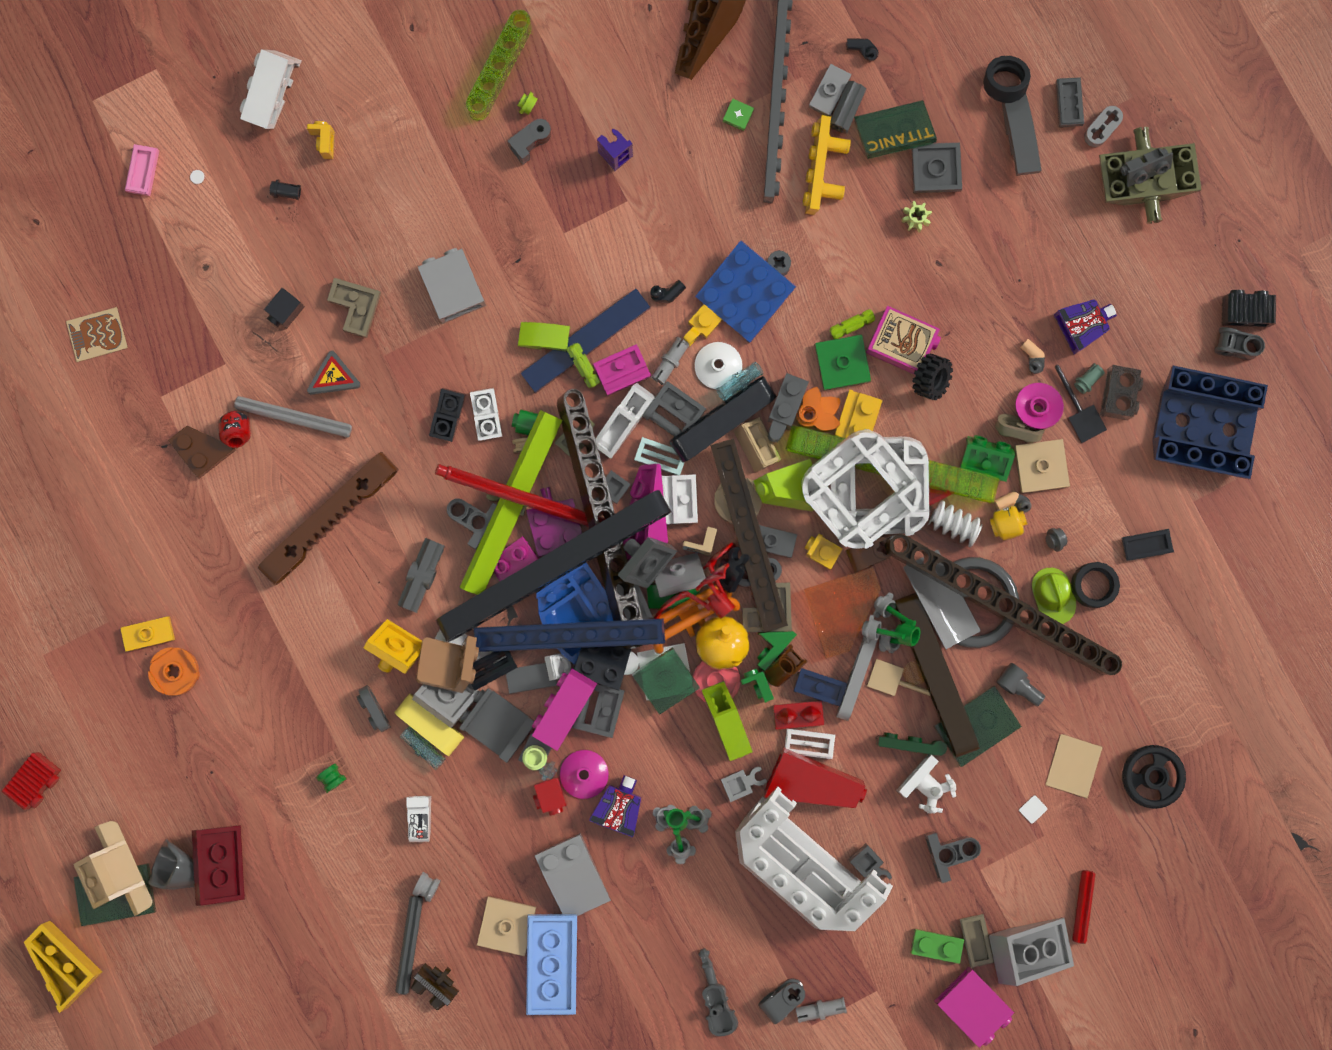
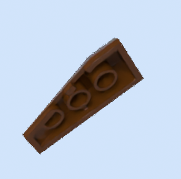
M746 0L689 1L688 10L691 13L689 23L684 24L683 31L686 32L685 42L679 49L675 74L690 80L695 77L738 21Z

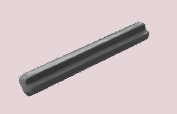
M410 896L395 989L396 993L403 995L408 994L410 989L423 897Z

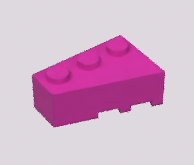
M571 669L569 674H562L556 684L560 687L556 695L551 693L544 705L548 708L544 716L539 714L532 725L535 728L532 736L556 751L560 748L597 685L596 682L574 669Z

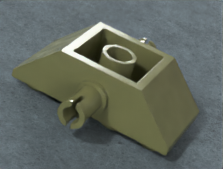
M1142 127L1133 130L1137 150L1099 155L1106 203L1123 206L1144 203L1147 224H1152V221L1159 223L1162 221L1159 201L1172 200L1202 190L1195 143L1160 147L1161 149L1166 148L1168 154L1173 153L1171 169L1164 174L1150 177L1151 179L1148 178L1141 184L1127 187V175H1122L1120 167L1125 162L1140 157L1142 162L1145 163L1143 155L1157 149L1151 147L1149 127H1143L1144 130H1142Z

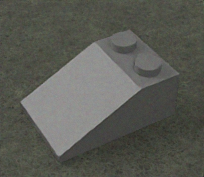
M581 833L535 854L543 876L562 914H577L579 916L611 901Z
M1064 918L1009 928L989 935L999 984L1019 986L1074 966Z

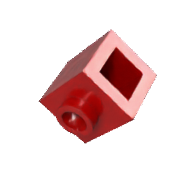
M559 777L534 785L536 795H533L537 810L542 809L543 813L549 812L550 816L563 812L562 807L567 806V802Z

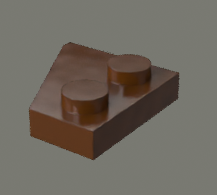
M190 426L184 427L168 440L199 479L236 451L235 448L229 447L220 440Z

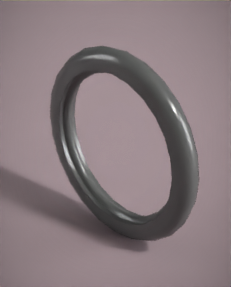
M966 557L954 561V563L966 570L980 569L992 574L1001 582L1005 592L1019 599L1017 587L1012 577L1003 567L995 562L981 557ZM1002 620L1001 624L988 634L971 636L956 645L966 648L991 646L1002 640L1010 632L1013 625Z

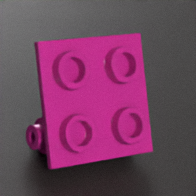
M523 536L503 550L494 569V574L499 581L538 560Z

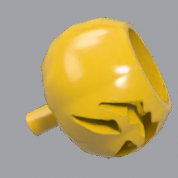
M727 616L721 619L713 617L707 620L697 632L695 639L697 653L701 660L711 668L721 670L737 667L748 654L749 641L747 631L734 618Z

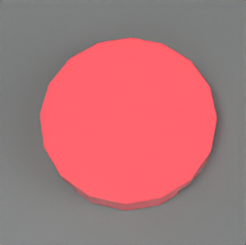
M702 661L695 668L692 677L693 688L696 695L706 702L702 690L724 681L733 699L740 687V674L737 667L718 670L711 668Z

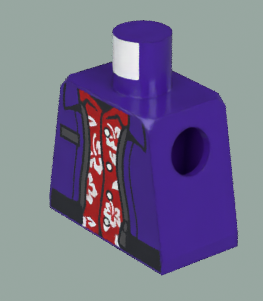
M1096 300L1065 307L1054 314L1074 355L1109 331L1110 327L1107 321L1117 316L1112 304L1100 308Z
M623 775L619 788L609 785L589 821L633 837L641 797L633 794L637 780Z

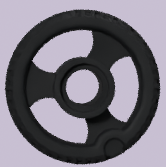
M1147 745L1138 748L1127 758L1123 766L1122 782L1126 793L1134 802L1146 808L1159 809L1171 805L1181 796L1185 788L1186 771L1181 759L1172 750L1159 745ZM1152 754L1153 764L1142 767L1139 774L1132 771L1135 763L1141 757ZM1168 761L1172 762L1176 770L1177 779L1175 787L1168 785L1169 773L1164 768L1165 763ZM1153 770H1156L1159 775L1156 783H1151L1149 775ZM1142 784L1146 788L1158 790L1160 800L1146 799L1138 794L1136 788Z

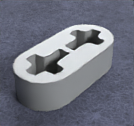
M1116 106L1105 108L1090 125L1084 136L1085 142L1089 146H1101L1123 120V113L1120 108ZM1113 113L1115 115L1114 120L1106 125L1104 122L1107 120L1108 115ZM1101 128L1103 130L1102 133L1099 135V138L1094 140L1092 138L1093 133Z

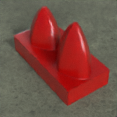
M822 701L773 705L776 730L824 725Z

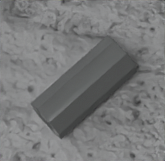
M854 81L847 82L831 118L830 127L833 130L847 134L866 92V88L863 85Z

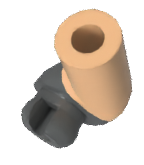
M1028 339L1020 348L1029 355L1030 372L1038 374L1044 369L1045 354Z
M1011 492L994 500L997 510L1015 506L1019 511L1026 513L1032 507L1030 500L1017 492Z

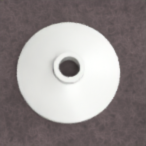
M710 343L698 352L695 359V373L702 384L711 389L721 390L732 386L739 379L742 372V360L739 353L727 343ZM717 360L722 361L723 367L716 368L714 362Z

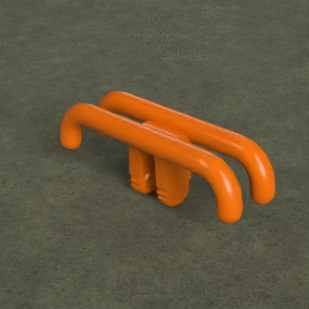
M708 588L695 596L705 602L713 592ZM723 588L727 597L735 606L733 611H738L740 603L735 598H732L733 593H729ZM690 598L661 614L659 619L664 618V624L678 616L681 621L664 630L665 641L685 629L690 637L695 636L692 625L698 622L700 627H702L706 622L705 618L715 612L712 609L707 611L705 607L699 610L697 606L699 603ZM653 644L654 651L657 654L663 653V644Z

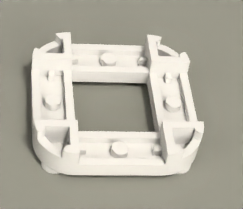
M869 429L860 430L849 435L806 471L802 479V490L806 502L811 505L842 545L855 549H867L873 546L875 540L908 514H913L918 509L921 500V486L917 478L880 434ZM866 457L895 492L859 521H856L828 486Z
M883 437L914 474L921 486V500L918 509L913 514H908L884 534H905L910 536L920 530L929 518L928 455L922 443L910 437ZM864 457V458L861 459L858 463H871V462L869 461L868 458ZM855 465L831 483V491L856 521H859L872 510L856 509Z

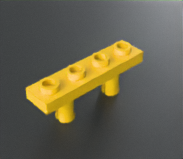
M822 115L812 126L811 136L815 138L814 145L810 146L808 156L812 162L811 169L808 168L805 180L806 183H809L808 192L805 191L803 196V206H806L805 214L815 215L820 209L822 197L842 200L844 197L845 186L824 183L823 180L827 151L847 154L849 153L851 143L849 139L830 137L831 117Z

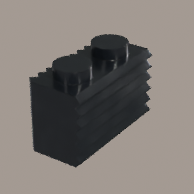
M1231 290L1230 293L1222 298V325L1271 327L1276 324V295H1270L1269 291L1262 290L1255 291L1254 294H1245V290Z

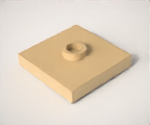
M1063 439L1014 446L1021 493L1070 487Z
M488 896L477 946L525 956L527 950V914H535L536 907Z

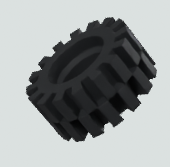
M930 353L926 354V357H922V363L917 364L918 370L914 371L916 377L912 380L915 384L912 387L917 395L936 401L942 398V394L947 392L946 387L949 388L950 386L948 382L952 380V375L950 374L953 372V368H951L952 362L949 359Z

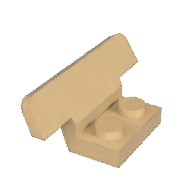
M109 821L94 827L104 849L73 864L93 909L124 894L134 916L150 908L152 898L119 825L114 821Z

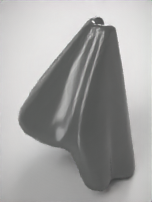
M165 839L151 869L152 874L149 884L156 888L169 890L195 887L193 858L168 839Z

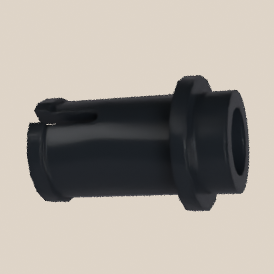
M277 179L276 181H271L270 195H273L274 198L280 196L299 200L301 185L282 183Z

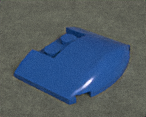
M587 563L536 593L538 612L542 624L613 621L606 591ZM581 647L557 648L564 657L575 665Z

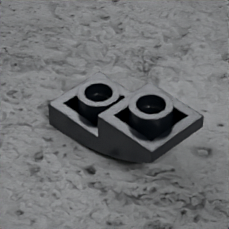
M446 388L441 389L429 436L453 442L466 396L465 393Z

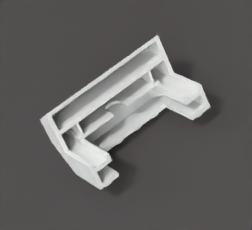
M779 787L767 799L762 796L735 831L740 864L814 928L820 930L856 931L887 900L893 886L881 880L875 870L861 882L788 818L789 812L797 803L794 800L790 801L784 796Z

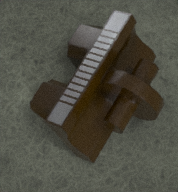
M425 963L413 977L415 980L411 989L420 995L426 989L434 996L429 1002L436 1010L441 1009L445 1005L448 1006L459 992L452 986L454 981L447 976L451 971L449 967L442 972L436 966L432 969Z

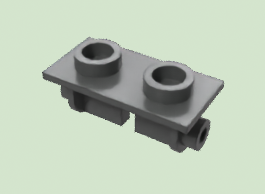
M1157 148L1143 155L1145 163L1142 162L1140 157L1125 162L1120 167L1123 176L1127 175V187L1141 184L1150 177L1167 172L1172 166L1173 153L1168 154L1166 148Z

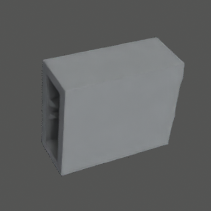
M457 248L448 250L444 253L443 257L426 259L422 262L421 266H418L442 324L486 306L463 249L457 250Z

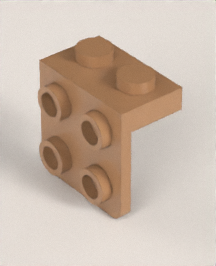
M467 636L462 645L428 637L424 638L421 643L416 681L421 684L463 693L469 683L472 684L475 678L476 670L472 668L473 661L477 660L479 648L476 647L477 638Z

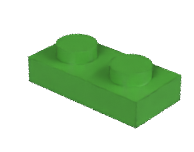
M915 929L910 953L960 964L964 939Z

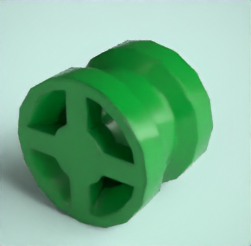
M336 763L315 777L318 782L323 783L326 793H329L347 780L345 775L339 773V767Z

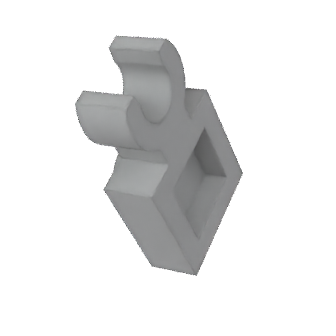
M761 767L753 768L747 776L744 770H740L721 779L730 802L753 793L751 785L761 786L767 782L766 779L760 781L755 779V773L761 771Z

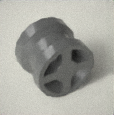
M774 251L768 257L767 262L783 276L787 275L791 267V258L786 252Z

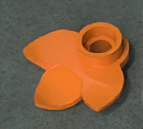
M818 387L808 390L803 396V405L799 407L796 414L798 423L807 428L814 426L820 431H831L838 428L840 422L834 415L839 409L840 399L831 396L821 397ZM807 413L813 416L809 420L804 418V415Z

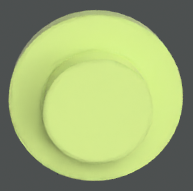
M529 746L523 753V763L531 770L541 769L547 762V753L541 746Z

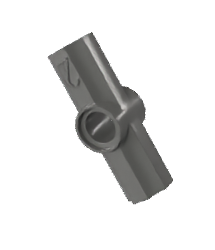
M425 538L416 561H413L408 571L407 583L402 591L398 606L418 613L426 591L430 589L435 579L436 567L444 551V545Z

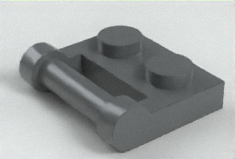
M667 381L642 417L647 421H653L675 437L683 430L655 412L659 406L686 424L683 430L699 420L706 411V408Z
M597 684L594 690L598 691L599 695L591 725L584 723L590 701L589 697L571 728L613 738L625 691H618Z

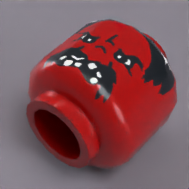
M230 411L218 420L219 439L227 446L238 448L247 443L251 438L250 420L245 414Z

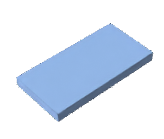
M527 914L526 1015L576 1014L577 914Z

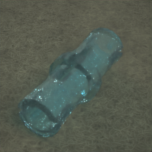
M753 362L742 372H736L732 375V379L716 389L719 397L726 401L739 390H745L749 383L763 375V370L758 363Z
M409 726L400 735V738L415 750L414 754L418 757L421 756L434 770H437L438 766L440 767L446 760L445 757L430 745L431 743L421 737L412 727Z

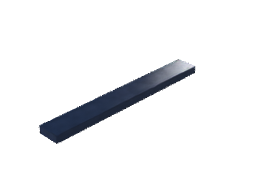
M664 618L474 628V637L477 638L476 647L479 648V652L665 643Z

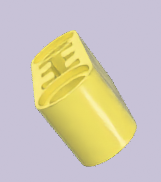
M409 693L394 713L441 752L450 756L464 739V736L454 727L450 728L413 701L414 695Z

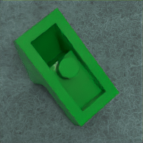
M794 631L758 633L772 648L769 650L766 647L757 656L759 660L757 666L765 671L797 634Z

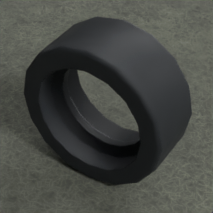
M997 57L987 66L983 80L984 89L988 96L1002 103L1018 101L1026 94L1031 78L1030 69L1024 61L1017 57ZM1003 71L1011 72L1020 79L1021 83L1015 87H1005L998 84L994 80L993 75Z
M1087 563L1078 568L1072 576V593L1077 602L1085 607L1099 608L1107 606L1115 600L1119 593V576L1112 567L1105 563ZM1091 571H1099L1106 575L1109 580V590L1101 599H1091L1082 591V579L1085 574Z

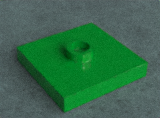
M862 335L815 343L823 391L871 382Z

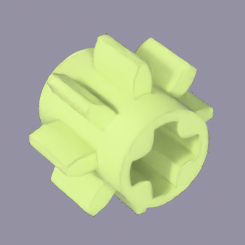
M913 201L911 209L908 207L904 208L903 212L907 216L902 219V222H907L909 225L908 231L912 228H917V231L921 232L922 224L929 226L931 223L926 219L932 214V211H927L924 208L926 203L916 205V202ZM914 213H916L917 216H921V219L919 221L916 217L912 218Z

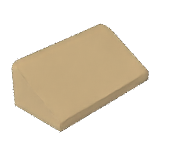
M760 417L742 424L734 430L754 472H758L781 460L773 442L767 437L768 433Z

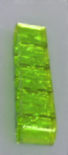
M516 10L508 18L467 98L466 107L470 117L474 120L480 121L489 115L531 33L530 16L524 10ZM522 20L526 22V25L519 28L515 26V23ZM508 41L516 43L513 48L504 47V44ZM501 61L505 63V66L501 69L493 67L496 62ZM487 82L495 84L490 90L482 88ZM476 103L484 105L479 111H474L472 106Z

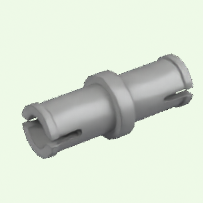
M676 337L667 354H663L661 357L662 362L651 376L656 382L660 381L661 385L665 384L673 369L678 368L680 365L679 360L690 346L684 339L681 341L680 337Z
M844 997L825 1002L818 1000L816 1004L796 1007L799 1023L818 1018L826 1020L825 1017L847 1013Z

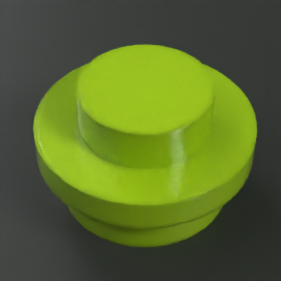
M531 91L528 95L524 93L517 105L521 108L519 111L521 114L524 112L529 115L538 99L533 96L534 93Z

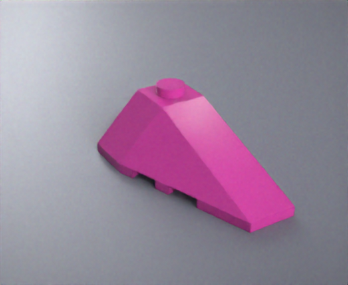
M648 464L639 467L630 491L632 499L629 505L656 490H660L664 497L660 464ZM666 516L624 540L623 546L630 539H635L642 545L648 537L668 543ZM625 551L627 561H629L631 556Z

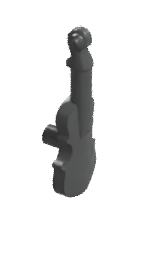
M704 948L699 951L698 955L702 959V968L708 986L702 992L705 1006L710 1011L706 1020H708L709 1030L713 1035L726 1036L732 1034L738 1028V1020L735 1010L730 1009L728 1006L725 986L717 982L713 963L709 959L710 951Z

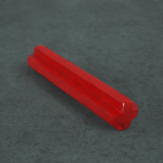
M1082 870L1072 937L1075 943L1086 944L1096 876L1093 871Z

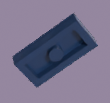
M801 668L793 691L840 707L848 683Z

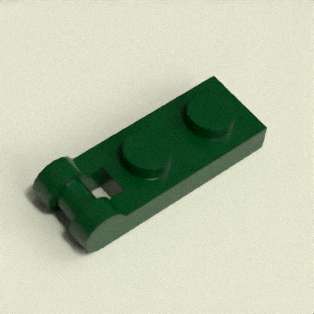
M886 732L883 733V737H876L875 746L938 756L944 755L947 751L946 744L938 740L925 744L922 743V738L908 736L906 741L898 739V734Z

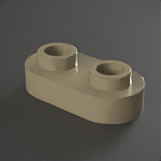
M1010 414L999 415L995 424L996 430L1002 436L1022 439L1028 443L1039 442L1045 429L1031 428L1024 424L1018 416Z

